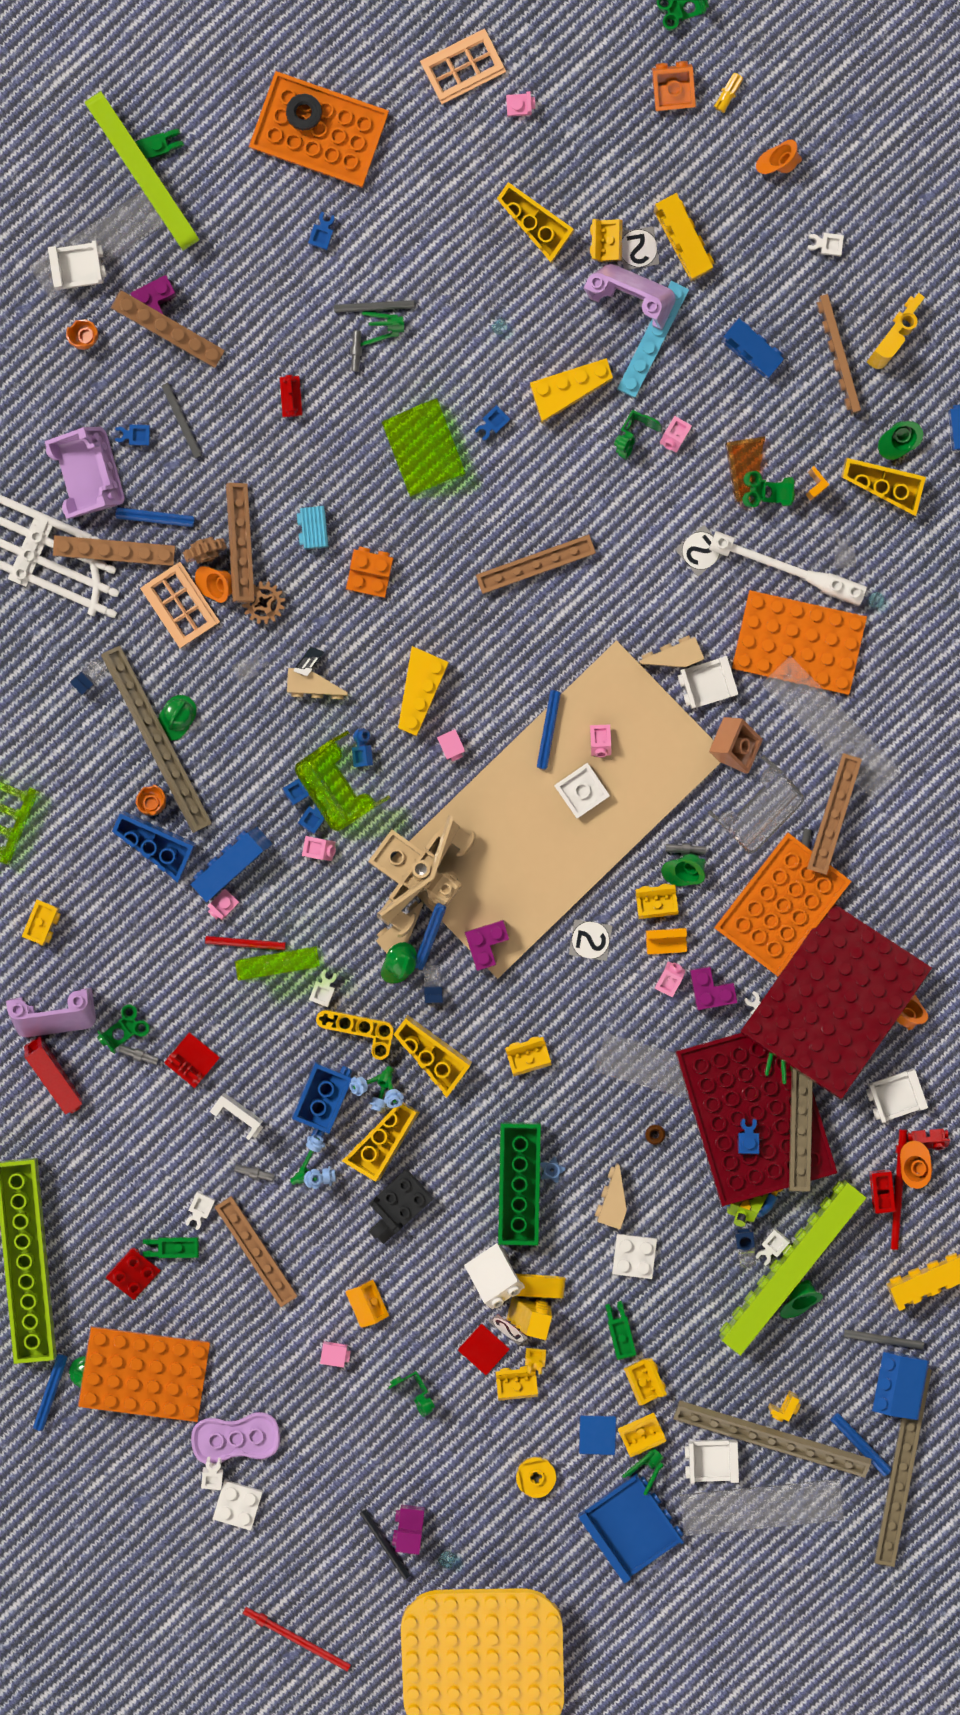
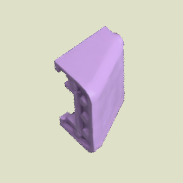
M608 264L589 276L584 286L589 299L599 303L603 297L609 296L612 298L616 289L643 300L642 311L646 316L653 319L652 326L660 330L663 329L676 300L675 294L671 289L613 264Z
M83 427L45 441L47 455L55 461L59 460L69 498L65 499L62 505L66 519L123 504V489L107 433L102 427Z
M92 988L72 992L68 997V1009L35 1013L34 1006L27 1005L23 1001V997L6 1001L11 1021L17 1033L22 1037L88 1029L96 1022Z

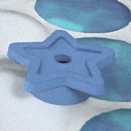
M553 1157L549 1163H540L544 1170L541 1177L542 1180L550 1178L555 1183H558L559 1174L566 1170L558 1165L556 1157Z

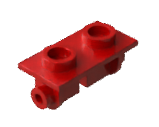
M285 375V377H279L282 417L303 416L300 376Z
M925 1130L907 1133L908 1141L921 1142L927 1149L943 1150L949 1146L950 1139H945L949 1138L948 1130H929L930 1137H926Z

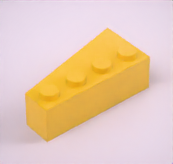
M508 182L497 197V200L546 258L553 263L575 230Z
M675 193L656 203L654 213L690 281L692 282L712 271L714 260L710 253H706L704 241L700 235H697L694 222L688 217L686 208L682 200L679 199L678 194Z
M607 358L530 382V388L541 423L546 422L551 417L612 381L613 376Z
M845 458L841 477L916 516L926 479L925 476L850 458Z
M413 646L410 653L398 728L418 736L449 662Z
M409 1015L405 1017L393 1034L409 1054L415 1058L419 1066L431 1077L430 1079L435 1085L441 1089L446 1098L471 1066L472 1061Z
M404 1102L401 1106L393 1108L342 1162L373 1181H380L420 1112Z
M949 1254L945 1257L946 1260L938 1262V1260L926 1264V1268L921 1270L919 1268L908 1271L909 1275L904 1277L898 1275L890 1278V1282L886 1283L895 1307L901 1311L905 1309L904 1304L906 1303L916 1304L921 1302L924 1295H927V1297L934 1296L942 1291V1287L950 1289L960 1284V1254Z
M512 1297L506 1320L511 1321L510 1323L516 1325L515 1327L519 1328L525 1335L546 1340L552 1319L551 1306L548 1305V1302L539 1299L533 1302Z

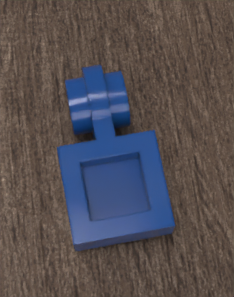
M359 728L353 734V739L357 742V747H352L353 766L373 765L371 745H365L370 739V733L365 728Z

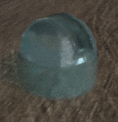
M500 317L491 325L490 329L494 333L501 335L503 334L501 328L507 330L508 326L506 321Z
M879 592L872 593L868 598V604L875 609L883 606L885 601L884 596ZM877 595L880 596L877 605H874L873 603L876 600Z
M444 1551L438 1558V1562L443 1567L450 1569L455 1563V1556L451 1551Z

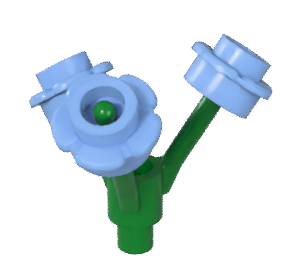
M387 1066L385 1071L369 1080H365L363 1077H353L349 1085L353 1094L361 1096L367 1091L368 1084L377 1081V1084L381 1086L379 1097H372L369 1104L372 1105L371 1109L383 1112L384 1108L401 1106L404 1098L399 1090L393 1089L392 1073L394 1069L390 1066ZM388 1087L389 1091L386 1092L383 1100L385 1089Z
M314 1134L307 1137L306 1146L310 1150L299 1172L290 1178L293 1185L305 1183L308 1188L317 1189L321 1186L322 1182L324 1185L329 1184L330 1186H332L333 1182H336V1171L332 1170L330 1166L323 1168L322 1174L317 1169H312L311 1171L307 1169L313 1153L320 1152L325 1147L324 1139L321 1136Z

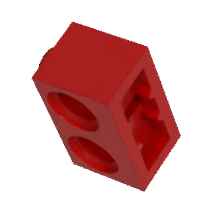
M889 1169L869 1171L873 1212L875 1214L896 1212L892 1171Z

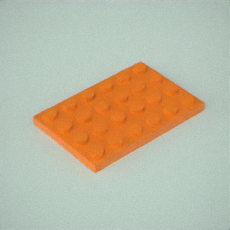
M275 71L249 148L363 188L389 111ZM305 93L314 96L319 101L322 116L317 126L303 131L294 128L289 123L286 116V108L291 98ZM305 104L300 105L296 110V115L303 120L308 119L312 114V109Z
M749 590L731 669L849 695L867 616Z
M788 832L714 927L777 977L784 970L812 928L818 926L852 882L831 865L827 875L807 869L812 851Z
M90 1326L78 1407L198 1422L210 1342Z

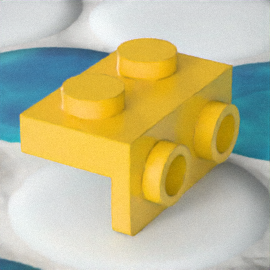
M592 219L590 227L592 236L590 254L593 260L598 262L622 261V220Z
M675 885L643 886L635 890L639 919L679 915Z
M37 899L22 937L34 941L41 946L50 943L53 932H51L53 924L57 925L61 916L58 913L60 908Z
M532 1037L526 1042L512 1043L509 1047L505 1048L513 1077L552 1065L544 1037Z
M652 1358L641 1359L624 1368L638 1405H644L658 1397L667 1395L665 1383L660 1379L658 1366Z
M522 1366L516 1370L502 1368L495 1372L498 1401L538 1397L536 1370H531V1373H527V1366Z
M789 1390L781 1408L769 1403L768 1408L773 1418L781 1422L783 1420L789 1422L792 1414H797L801 1404L797 1394Z
M654 1412L618 1428V1432L630 1457L640 1455L644 1451L666 1442L665 1435Z

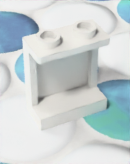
M96 240L92 241V243L68 247H48L53 285L56 290L104 283L103 277H106L105 265H101L100 260L103 257L102 245H98Z
M727 656L680 670L681 675H677L680 686H684L686 694L683 695L686 706L690 705L691 709L738 695Z
M910 1069L868 1084L869 1089L866 1090L869 1101L873 1100L875 1108L872 1110L875 1119H880L881 1123L928 1108L915 1069Z
M226 1093L221 1095L210 1110L213 1115L217 1116L223 1108H226L252 1127V1130L246 1137L248 1140L251 1137L256 1138L263 1129V1126H261L262 1119Z
M498 1243L464 1265L484 1304L491 1309L500 1307L504 1301L518 1295L525 1288L510 1265L506 1250L498 1245Z
M736 1439L688 1441V1446H685V1459L689 1458V1466H685L686 1479L690 1478V1484L706 1481L739 1483L738 1442Z

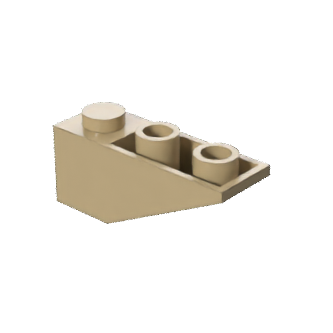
M688 635L679 639V644L672 646L670 643L660 647L661 652L653 654L651 651L642 655V660L639 661V664L686 668L704 660V656L696 638H690Z
M288 668L287 692L291 693V697H303V694H311V698H323V695H331V699H343V696H348V692L312 671L308 676L294 672V668Z
M415 901L407 908L409 911L407 915L409 917L413 913L416 914L415 924L424 904L422 901L419 904ZM415 924L405 936L400 938L397 937L400 932L399 929L392 926L388 930L385 927L377 934L379 938L376 942L387 953L393 945L400 942H409Z
M616 1163L615 1167L611 1166L608 1178L611 1180L609 1186H604L601 1195L604 1200L602 1205L598 1204L595 1216L598 1217L597 1222L621 1229L627 1209L620 1165Z

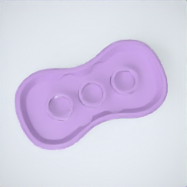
M253 1413L237 1421L207 1418L194 1426L191 1443L194 1455L204 1464H206L208 1456L213 1464L218 1462V1458H221L222 1462L237 1456L266 1459L274 1455L278 1450L280 1432L276 1420L266 1413Z

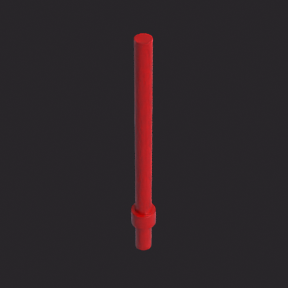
M899 1129L898 1145H896L895 1152L897 1154L894 1193L896 1212H893L890 1247L892 1250H898L904 1181L901 1174L900 1154L907 1140V1130Z
M245 1607L242 1614L255 1620V1623L263 1627L264 1625L345 1671L349 1670L351 1664L271 1621L267 1615L259 1614Z

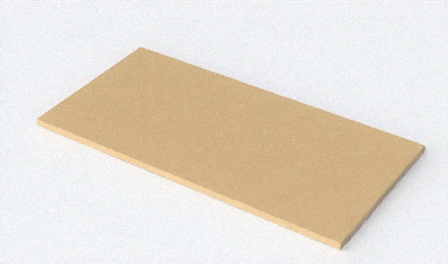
M617 640L560 695L547 769L537 768L547 712L546 708L409 841L421 851H424L436 832L438 833L447 821L448 815L454 818L453 821L460 826L459 829L470 836L473 832L475 833V841L472 847L462 856H456L459 849L450 844L437 869L438 873L454 872L461 880V888L446 908L442 922L470 950L465 935L466 931L500 920L504 921L509 940L490 945L496 965L488 967V970L497 979L721 763L709 752L714 740ZM590 725H610L611 755L605 757L591 756ZM588 763L610 796L579 818H576L554 785ZM396 853L391 858V861L399 863L402 860V855ZM427 891L419 893L417 896L433 912L434 908L428 904Z

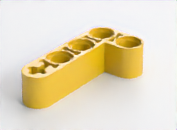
M322 1010L317 1014L316 1022L321 1028L374 1038L371 1053L375 1059L383 1060L389 1055L394 1033L393 1025L390 1022L332 1010ZM328 1014V1018L335 1019V1015H338L336 1027L332 1026L334 1022L331 1021L323 1024V1020L320 1017ZM346 1017L351 1021L349 1028H342L340 1026L341 1018ZM366 1021L370 1024L368 1032L360 1030L359 1025L361 1022ZM380 1026H388L390 1034L382 1036L379 1033ZM383 1045L386 1048V1054L383 1056L377 1055L375 1052L376 1046Z
M516 1274L519 1281L525 1286L516 1296L564 1298L565 1277Z

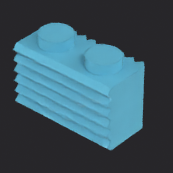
M325 507L300 508V513H297V523L302 525V533H299L300 545H304L305 550L329 547Z

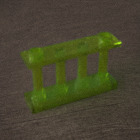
M0 782L1 791L21 798V801H23L21 809L17 808V810L0 803V812L12 816L16 820L13 828L0 825V834L5 835L8 839L6 846L0 847V862L9 865L39 790L29 787L28 790L22 791Z
M317 946L234 961L238 981L320 966Z

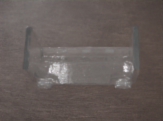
M765 755L761 758L769 767L761 776V783L764 787L740 812L736 814L733 811H727L720 818L711 810L708 812L715 822L749 854L758 851L804 802V795Z

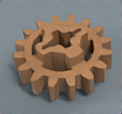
M213 537L195 541L194 544H191L190 549L183 552L186 562L196 561L197 564L214 560L221 551L227 549L223 538L214 540Z
M259 581L258 587L254 585L255 603L252 606L250 603L242 604V607L248 609L245 611V615L251 614V621L257 618V624L264 620L265 624L268 625L269 619L276 622L275 616H282L279 610H285L281 603L286 600L285 598H280L283 594L282 591L276 592L277 585L271 588L269 581L266 583V586L263 585L262 581ZM261 590H269L272 594H262ZM261 598L265 600L270 599L267 602L266 608H264L263 606L259 607V604L261 603ZM277 600V606L273 612L271 609L272 604ZM263 611L267 616H259L255 612Z

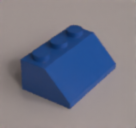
M314 1061L291 1116L292 1119L329 1134L352 1078Z
M895 1351L883 1352L872 1411L894 1417L919 1420L929 1360Z

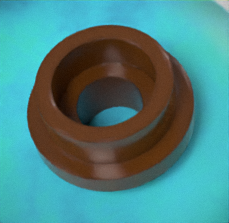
M656 1124L649 1126L645 1132L646 1140L653 1145L662 1143L665 1139L664 1129ZM653 1131L659 1132V1136L657 1138H653L651 1136V1133Z

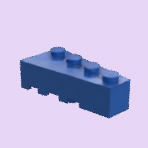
M122 811L119 814L112 830L114 834L132 848L134 847L141 855L152 861L177 883L181 880L196 846L195 842L126 811Z
M258 826L247 833L244 830L235 838L237 842L233 846L229 844L221 851L223 855L219 859L214 857L207 864L209 868L206 871L201 869L193 876L195 881L190 885L205 902H208L217 895L233 878L243 872L247 865H250L263 851L273 845Z

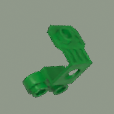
M657 0L656 3L660 11H667L668 13L663 18V27L668 31L675 30L678 27L679 20L682 21L706 14V8L709 7L707 0ZM662 1H667V2H668V6H667V7L661 6V2H662ZM686 2L694 3L695 10L692 13L684 11L683 6ZM673 20L674 25L668 26L667 21Z
M632 410L621 428L622 436L618 435L614 442V446L617 447L616 453H618V456L628 459L633 450L635 437L628 430L634 420L644 423L647 427L657 432H661L662 428L658 420Z
M749 471L745 474L744 483L750 487V491L746 492L742 498L746 507H757L760 502L782 503L783 506H791L794 502L795 481L793 477L784 478L782 482L774 483L762 480V476L758 471ZM766 486L771 489V496L769 498L765 497Z
M128 1004L121 1010L123 1018L105 1032L97 1031L99 1034L97 1038L103 1046L107 1045L110 1051L115 1054L117 1053L116 1048L134 1034L140 1037L147 1035L150 1031V1025L144 1020L136 1021L135 1018L137 1017L138 1010L134 1005ZM127 1009L133 1010L132 1016L126 1014ZM139 1025H145L146 1030L144 1032L139 1031ZM120 1028L123 1030L124 1037L121 1040L113 1038L112 1032L114 1029Z
M417 1371L403 1379L399 1376L390 1381L391 1385L387 1390L414 1376L423 1392L413 1399L420 1415L424 1418L433 1412L435 1405L430 1397L427 1399L424 1397L428 1390Z

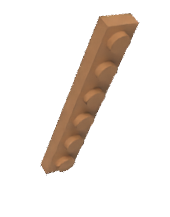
M122 290L119 291L111 306V309L213 368H216L225 351Z
M828 294L821 295L816 305L819 314L822 313L824 321H822L824 333H828L830 338L827 341L830 353L834 352L836 360H833L835 371L840 373L841 379L838 382L841 391H845L846 399H844L846 410H850L851 414L860 412L861 408Z
M227 483L226 495L233 602L252 603L255 600L248 484Z
M588 534L477 574L476 578L482 594L594 555L596 552Z
M54 535L53 556L174 566L175 546Z
M842 753L807 866L809 870L827 875L862 762L861 758Z
M232 1195L216 1205L215 1209L279 1306L282 1307L298 1296Z

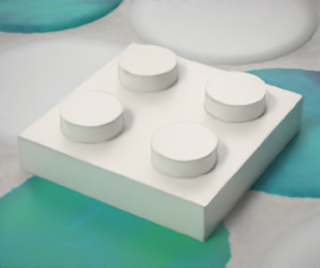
M588 763L554 785L576 818H579L610 796Z
M617 1234L612 1274L652 1279L657 1238Z
M224 1480L213 1520L251 1531L263 1491Z

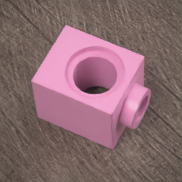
M456 729L437 737L447 760L451 758L453 762L463 757L462 753L465 750Z
M324 1341L320 1364L344 1367L345 1362L349 1363L351 1351L347 1350L348 1345Z

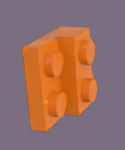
M678 61L676 66H668V63H658L656 68H651L656 111L696 107L692 64H688V61Z
M359 547L358 550L354 549L346 590L385 598L393 564V558L390 557V553L378 551V554L370 553L371 549Z

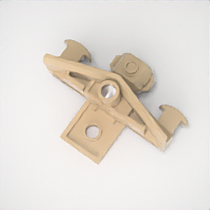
M448 815L447 821L438 833L436 832L427 844L424 851H421L394 830H391L368 861V863L398 884L389 896V900L377 912V918L387 925L392 924L399 929L400 932L397 935L399 938L405 936L415 924L416 914L413 913L409 917L402 910L419 893L427 891L428 904L433 908L437 903H441L447 908L461 888V880L454 872L438 873L437 869L450 844L459 849L456 856H462L472 847L475 841V833L473 832L469 836L460 830V826L453 821L454 818ZM394 852L402 855V860L399 863H394L390 859L391 854Z

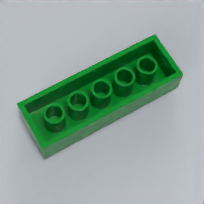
M501 1122L498 1245H538L541 1123Z

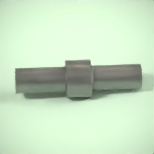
M356 330L353 331V344L350 347V355H352L351 371L359 372L360 356H362V347H360L361 331Z
M682 843V845L666 844L665 852L681 853V855H706V847L690 846V843Z
M122 1044L118 1051L133 1057L134 1060L140 1062L143 1060L157 1065L159 1059L156 1056L144 1053L142 1049H133Z
M236 1164L234 1172L249 1175V1178L256 1180L260 1178L273 1182L275 1174L262 1171L254 1166L250 1168Z

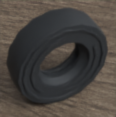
M298 94L291 98L287 104V119L296 129L310 130L317 126L321 120V105L312 95ZM305 104L312 109V114L308 119L303 120L296 115V110L300 105Z

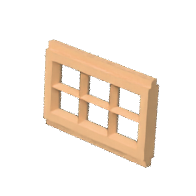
M485 28L420 61L442 105L506 73ZM483 42L488 52L473 59L469 49ZM465 51L469 62L454 68L450 58ZM490 56L494 66L480 73L476 62ZM446 61L451 71L436 78L432 68ZM472 65L476 75L461 82L457 72ZM453 74L457 85L443 91L438 81Z
M181 562L175 564L140 588L179 648L187 645L220 623ZM174 574H176L184 587L174 593L166 581ZM162 582L171 594L163 602L154 590V587ZM186 591L195 603V606L187 611L178 599V596ZM172 600H175L183 614L173 619L165 607ZM199 609L207 621L199 628H197L189 614ZM184 617L187 618L194 629L187 636L183 634L177 625V622Z

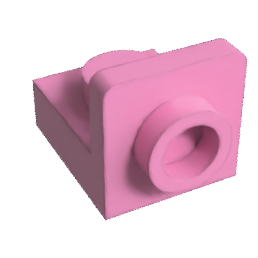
M530 91L526 92V94L506 95L507 117L532 114V109H535V97H531Z
M674 416L660 444L664 445L668 450L677 452L692 425Z
M590 725L591 756L605 757L611 755L610 725Z
M305 836L302 856L332 861L336 852V842Z
M225 888L207 905L210 908L208 912L216 920L218 918L223 920L237 906L239 901Z
M668 961L656 983L655 989L673 997L684 977L685 969L677 963Z

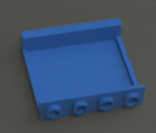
M638 1473L578 1514V1518L624 1584L631 1580L632 1575L678 1543H684L682 1538L684 1533L678 1525L674 1527L670 1521L673 1518L668 1510H663L660 1507L661 1500L655 1492L651 1494L650 1491L647 1495L643 1494L648 1481L644 1476L640 1478Z

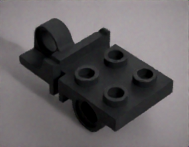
M408 1169L397 1176L369 1203L382 1217L369 1230V1233L375 1239L378 1238L383 1244L399 1232L403 1226L434 1199Z

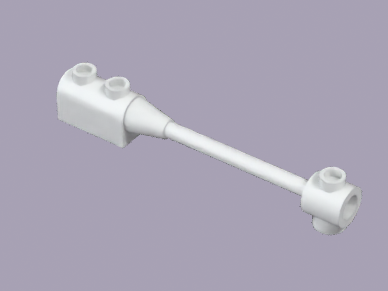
M715 531L709 547L711 551L727 557L731 551L799 576L821 589V593L856 606H860L867 589L864 585L831 573L800 569L733 544L734 537Z

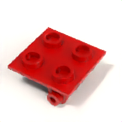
M189 1032L169 1055L164 1064L195 1088L220 1057Z
M134 1247L129 1250L105 1278L135 1300L161 1270L143 1257L140 1251Z

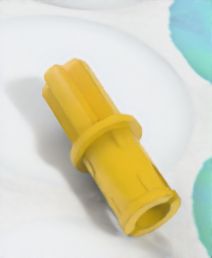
M737 73L732 74L726 87L721 89L722 93L713 106L715 109L725 113L732 98L736 97L735 93L743 81L741 75Z

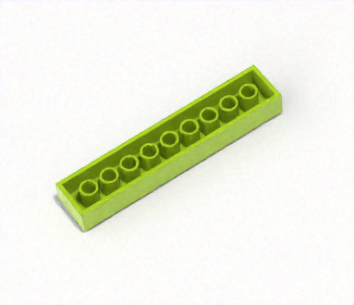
M38 1158L0 1161V1227L14 1364L54 1360L57 1357Z
M845 1179L842 1182L838 1181L833 1186L832 1190L834 1192L829 1198L826 1196L821 1201L819 1211L817 1213L813 1212L807 1219V1226L804 1229L801 1227L794 1236L796 1240L792 1245L789 1243L782 1251L783 1256L780 1260H774L769 1267L771 1271L768 1275H763L758 1280L756 1290L754 1292L751 1290L744 1298L746 1301L742 1307L738 1306L734 1310L732 1320L729 1323L725 1322L719 1331L721 1333L719 1336L721 1341L740 1356L865 1201L866 1197Z

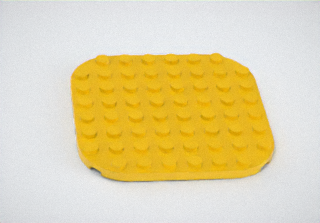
M523 1588L432 1590L417 1596L416 1600L406 1607L401 1620L403 1703L407 1715L561 1714L564 1705L563 1623L558 1607L547 1599L546 1595L532 1589Z

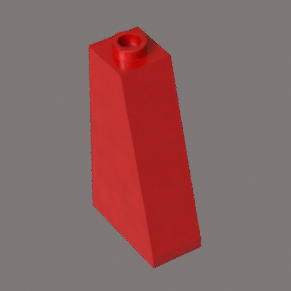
M40 1035L24 1046L25 1059L64 1114L74 1113L81 1107L82 1098Z

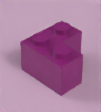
M166 275L130 293L132 297L162 314L163 312L159 305L177 297Z
M500 920L465 932L476 970L496 965L490 945L509 940L504 921Z
M710 966L689 970L697 1010L737 1003L734 983L714 985Z
M401 1504L400 1510H396L395 1522H399L398 1530H394L392 1546H396L395 1552L419 1555L425 1507Z

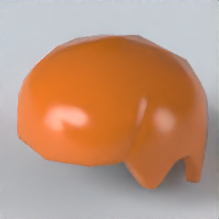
M87 319L75 320L73 325L66 329L67 340L79 350L91 348L98 340V329L93 322Z
M157 785L143 787L136 797L137 808L139 812L146 816L160 814L166 806L164 791Z

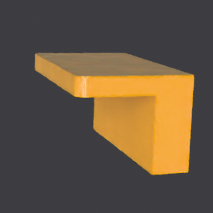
M815 466L808 471V474L817 483L806 494L810 501L829 486V483Z
M687 929L646 930L647 954L687 952Z
M369 1280L345 1292L361 1328L376 1324L389 1316L374 1280Z

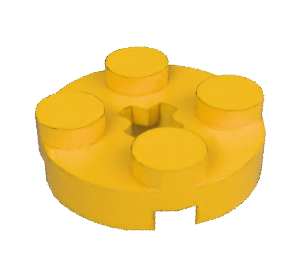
M530 1457L519 1465L516 1473V1482L519 1489L532 1498H541L553 1489L556 1483V1472L553 1465L547 1459ZM534 1472L542 1475V1478H539V1482H535L534 1479L531 1480L530 1476H533Z

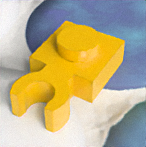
M526 1348L525 1365L527 1366V1373H531V1370H538V1374H542V1369L545 1367L546 1350Z

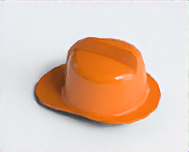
M786 140L780 145L764 152L756 162L757 171L761 174H769L774 171L789 173L795 169L797 164L802 161L801 156L797 152L796 141Z
M207 566L197 569L195 583L199 591L206 597L219 603L225 602L228 596L232 594L231 574L227 571H218Z
M916 995L913 996L897 1019V1022L908 1030H912L918 1024L925 1023L928 1019V1013Z
M910 1141L902 1147L900 1154L902 1178L911 1188H923L931 1180L933 1171L930 1152L921 1142Z

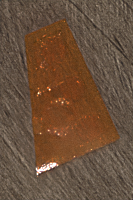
M765 436L725 443L735 503L743 502L744 494L750 491V487L746 486L743 480L745 474L749 471H760Z

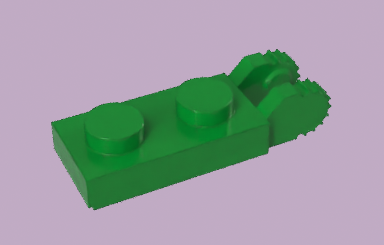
M179 129L167 131L166 133L162 132L135 141L147 160L168 154L170 151L184 146L183 141H176L169 145L166 142V139L178 136L180 134Z
M199 1237L143 1239V1244H158V1251L146 1250L143 1252L144 1257L199 1258Z
M622 1301L617 1302L621 1317L613 1319L610 1304L605 1305L617 1360L636 1356L628 1318L625 1316Z

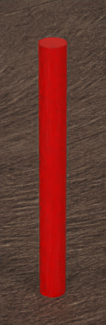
M214 936L205 937V944L285 950L286 947L285 942Z

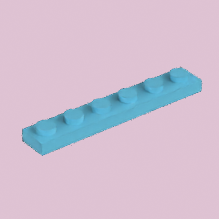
M673 281L670 282L668 288L674 292L676 300L663 329L660 330L653 327V319L651 320L617 390L633 398L636 397L689 289Z

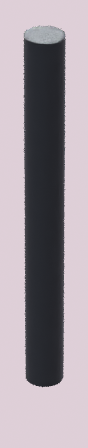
M366 1509L361 1511L359 1514L402 1578L405 1580L410 1577V1573Z

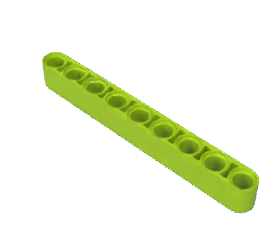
M99 91L84 102L180 248L184 251L198 242L200 239L103 93Z

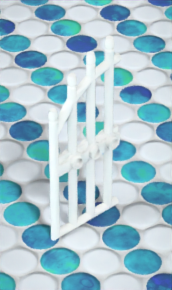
M0 495L1 504L34 518L28 529L0 517L1 526L26 536L22 547L0 539L1 548L18 555L13 566L0 560V569L10 573L8 579L27 587L28 582H31L89 608L87 614L95 617L97 611L115 618L117 612L99 604L98 601L100 591L106 594L109 593L113 597H118L119 591L101 583L99 569L115 574L117 568L101 560L76 558L90 564L92 578L40 556L44 545L53 548L54 540L48 538L52 527L79 538H100ZM38 563L92 587L91 600L33 575L36 564Z

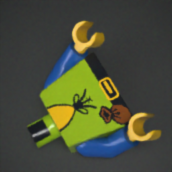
M782 1190L727 1205V1213L735 1216V1225L743 1227L746 1225V1221L754 1222L756 1217H763L771 1211L778 1198V1192Z

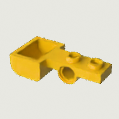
M918 293L915 298L911 296L904 304L907 309L903 313L898 312L892 320L895 323L866 363L875 369H882L888 364L904 343V336L909 335L916 327L918 321L913 313L925 298L923 295ZM902 321H908L910 323V327L904 326Z

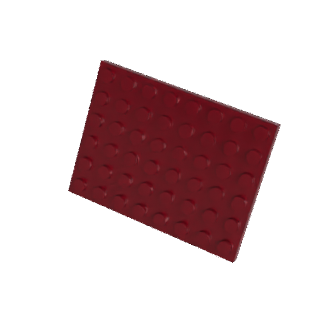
M834 904L818 926L812 928L744 1025L741 1033L842 1100L929 975L932 967Z
M742 1033L676 1051L677 1061L721 1207L789 1188L792 1073L790 1065L786 1063V1084H783L781 1059L773 1055L771 1068L768 1076H766L765 1070L769 1051ZM813 1090L810 1181L837 1174ZM742 1119H745L747 1127H751L752 1120L756 1119L757 1125L753 1133H759V1154H738V1133H744L740 1125Z

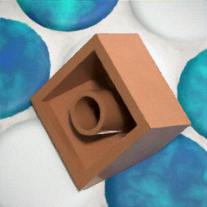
M723 717L709 752L719 762L748 774L763 739L743 719Z

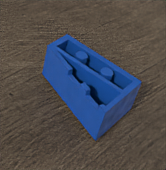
M740 318L732 325L721 341L766 380L771 377L784 360L783 354L777 348L769 346L764 337L759 334L757 335Z

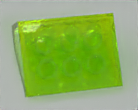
M437 398L381 422L410 497L466 476Z

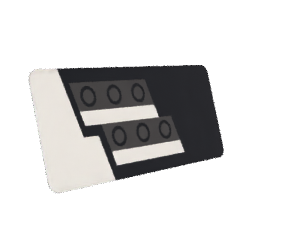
M310 647L293 671L308 676L324 654V651Z

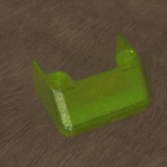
M348 730L329 740L295 765L296 775L330 828L334 831H341L391 798L388 795L375 803L369 794L362 793L356 796L335 764L342 757V750L337 742L350 734Z

